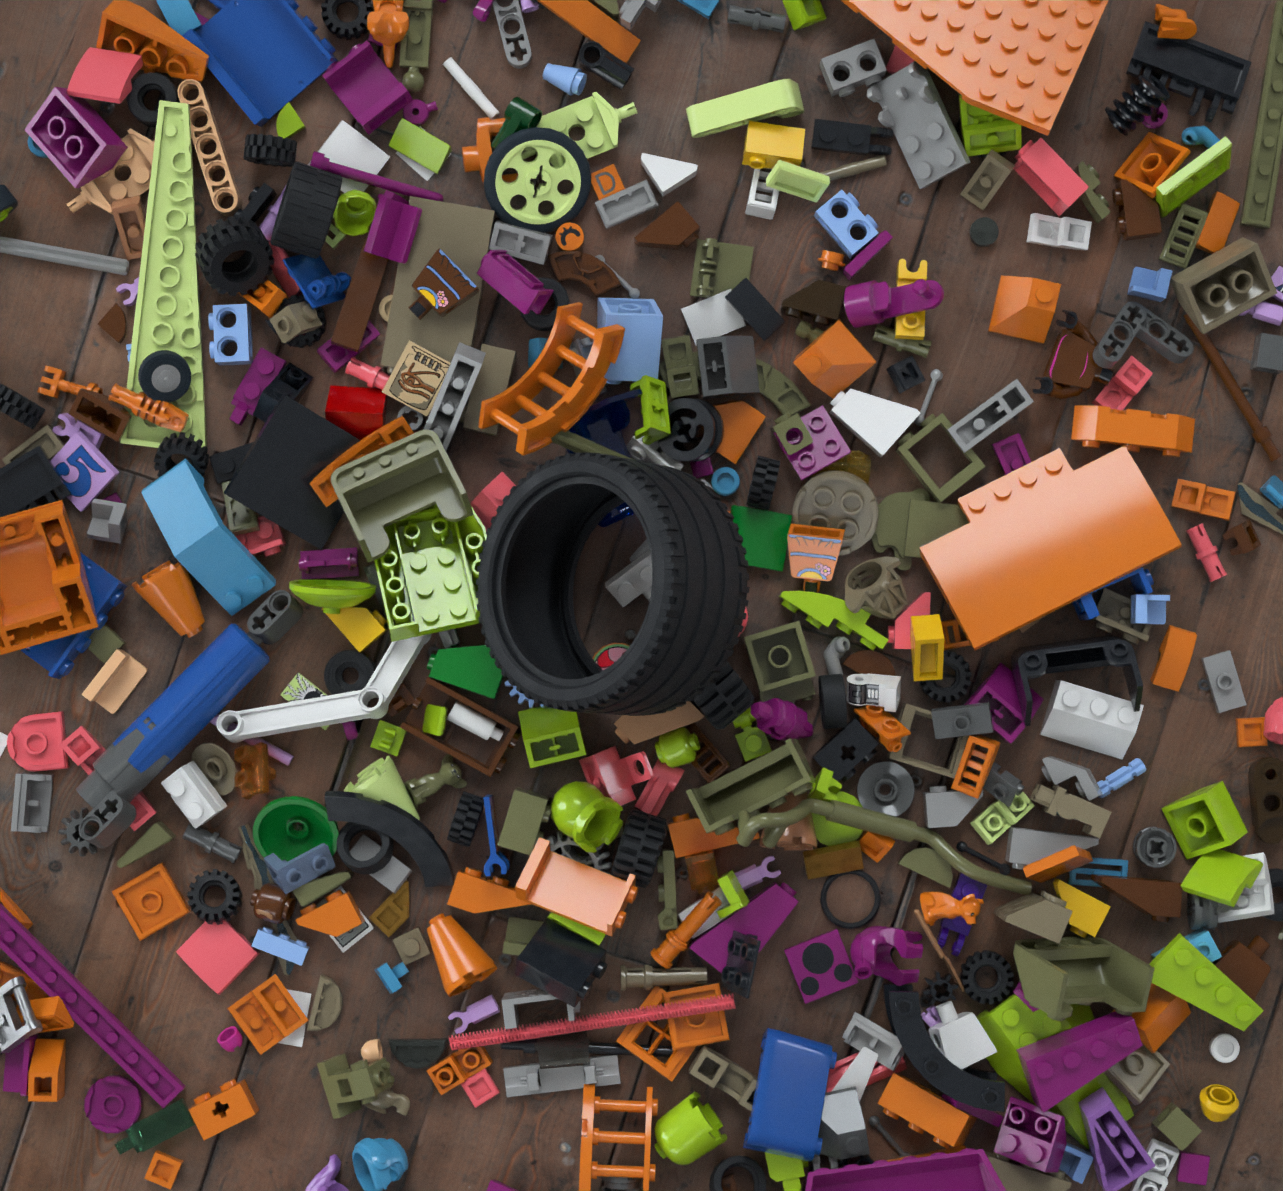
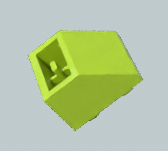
M539 706L518 712L530 768L587 755L577 712L563 711L544 706V708Z

